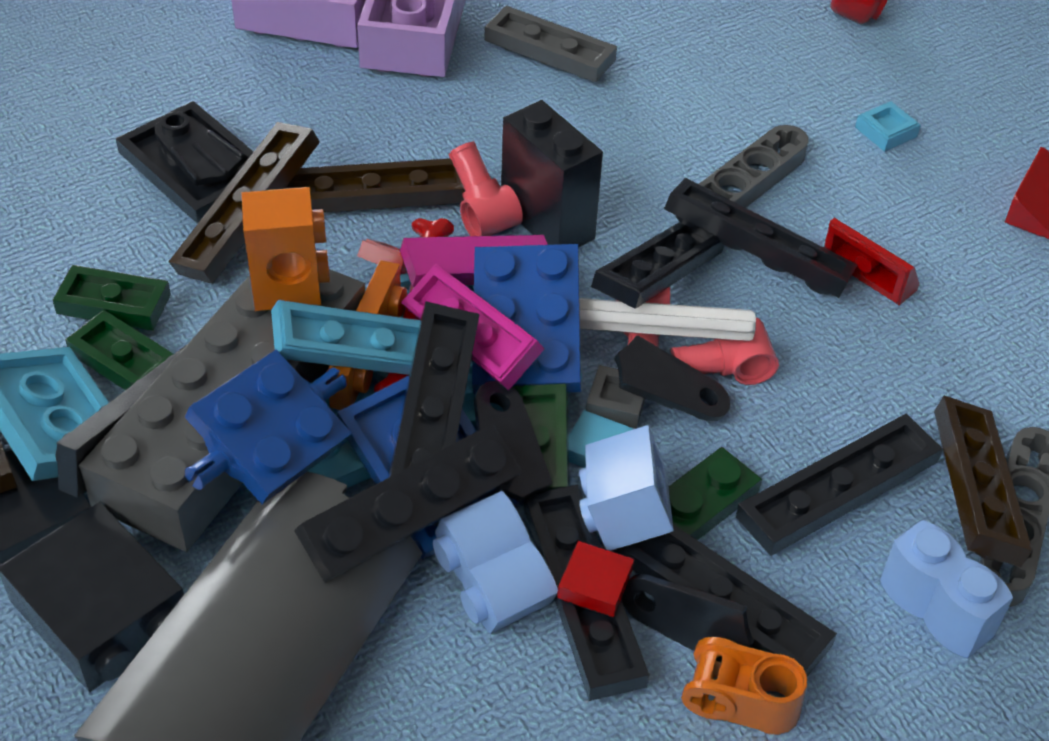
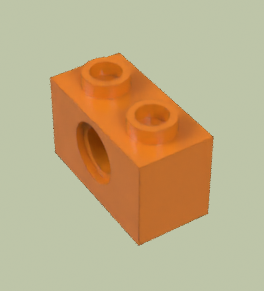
M310 187L241 192L243 232L255 311L271 310L278 300L321 305L319 283L330 282L327 249L316 250L315 243H326L323 209L312 210Z

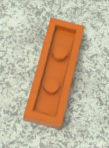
M383 260L379 261L356 311L393 317L402 316L405 306L401 302L407 296V288L401 286L400 264ZM329 366L328 370L336 368L340 371L336 379L343 374L347 382L346 388L329 398L330 408L342 410L355 403L359 392L366 393L373 377V370Z

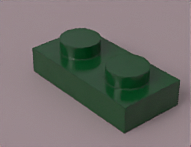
M72 265L52 300L56 314L91 320L101 311L105 310L131 327L153 331L171 293L169 282L166 280Z
M105 310L101 311L65 339L67 347L72 349L79 361L124 390H127L137 380L143 378L169 356L173 355L166 348Z
M566 384L512 386L522 397L552 480V484L548 489L539 492L569 486L568 390Z
M720 447L668 486L672 522L675 526L696 540H699L735 512L739 503L759 493L762 479L726 449Z

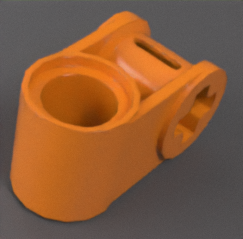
M706 637L698 641L694 650V658L697 662L692 681L685 685L681 695L682 703L688 710L707 719L724 720L758 729L767 734L779 735L789 732L796 726L801 715L807 688V675L803 666L795 659L786 655L773 654L738 645L731 640L720 637ZM718 656L722 657L721 663L716 661ZM766 692H779L783 694L785 697H773L767 694ZM709 694L715 696L712 701L708 699Z

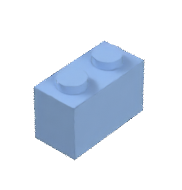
M649 425L585 445L586 467L579 469V476L587 498L580 500V509L588 531L590 533L599 532L606 550L612 551L674 531L667 469Z

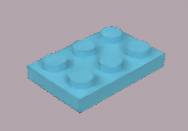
M70 347L1 353L0 431L32 481L58 477V466L55 457L56 442L109 402Z

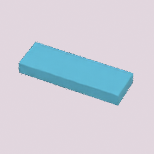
M278 300L271 309L274 348L286 360L405 375L410 374L420 320Z

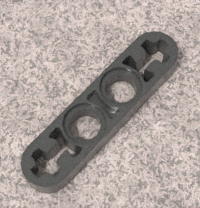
M776 126L700 182L699 185L746 208L803 163L809 138L806 132L796 126ZM749 165H764L768 167L770 170H756L751 168ZM726 185L735 186L742 191L737 193L727 192L720 187Z
M1037 427L1024 428L1017 432L1006 457L1013 485L1026 486L1032 489L1039 498L1038 501L1030 502L1017 497L1033 551L1022 567L1013 565L1011 568L1009 583H1005L1013 596L1009 607L1023 602L1035 578L1049 516V431ZM1031 451L1039 453V463L1036 468L1027 466ZM980 558L979 563L1001 577L999 571L1003 564L1002 561Z

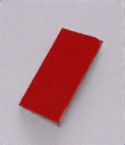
M1040 147L1013 197L1005 223L1049 239V151L1044 147Z
M835 217L830 221L824 248L858 264L852 276L898 305H901L918 290L920 283L914 266Z

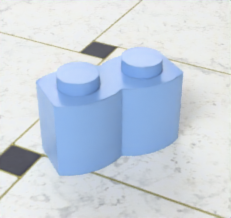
M503 491L440 520L435 531L437 539L433 540L436 557L446 572L453 570L462 582L465 590L461 591L460 597L468 617L475 624L481 622L489 634L550 605L557 596L558 588L546 562L530 541L517 510Z
M921 520L894 540L880 579L885 592L899 607L914 616L923 618L929 632L940 644L964 658H969L995 637L1013 599L1009 588L996 573L983 564L966 558L963 549L950 534L924 520Z

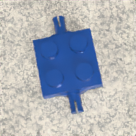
M276 349L192 404L185 418L202 436L209 454L185 469V476L189 483L195 479L192 486L197 490H201L206 484L223 472H226L231 477L242 482L261 504L267 502L344 445L351 436L352 432L326 403L328 398L346 388L345 376L342 374L336 379L340 371L336 368H331L317 380L309 383L297 373Z

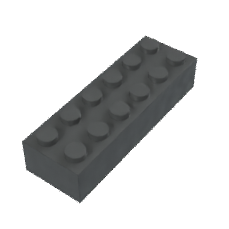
M329 269L330 282L319 283L321 305L318 306L356 311L365 292V283ZM250 275L79 464L91 507L101 502L118 521L185 552L189 551L242 484V482L231 477L226 472H223L206 484L201 490H197L192 486L195 479L189 483L185 476V469L201 460L209 452L204 439L186 420L185 415L192 404L275 350L271 310L255 311ZM287 360L297 373L309 383L314 382L327 373L330 366Z

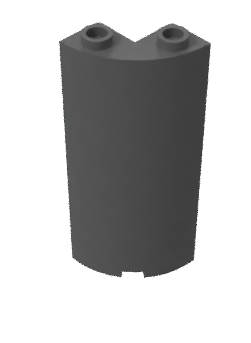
M307 471L264 504L258 501L78 729L74 735L77 741H300L423 553L410 536L333 580L324 583L294 530L301 523L349 499V497L344 495L347 489L346 484L321 474Z

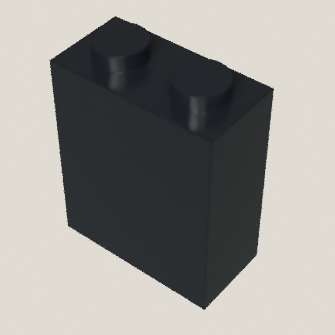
M543 100L503 117L501 186H510L517 195L523 213L521 225L532 235H544L548 245L578 244L579 248L594 240L603 151Z
M101 502L0 565V577L10 602L88 692H91L105 681H111L121 676L184 596L183 588Z

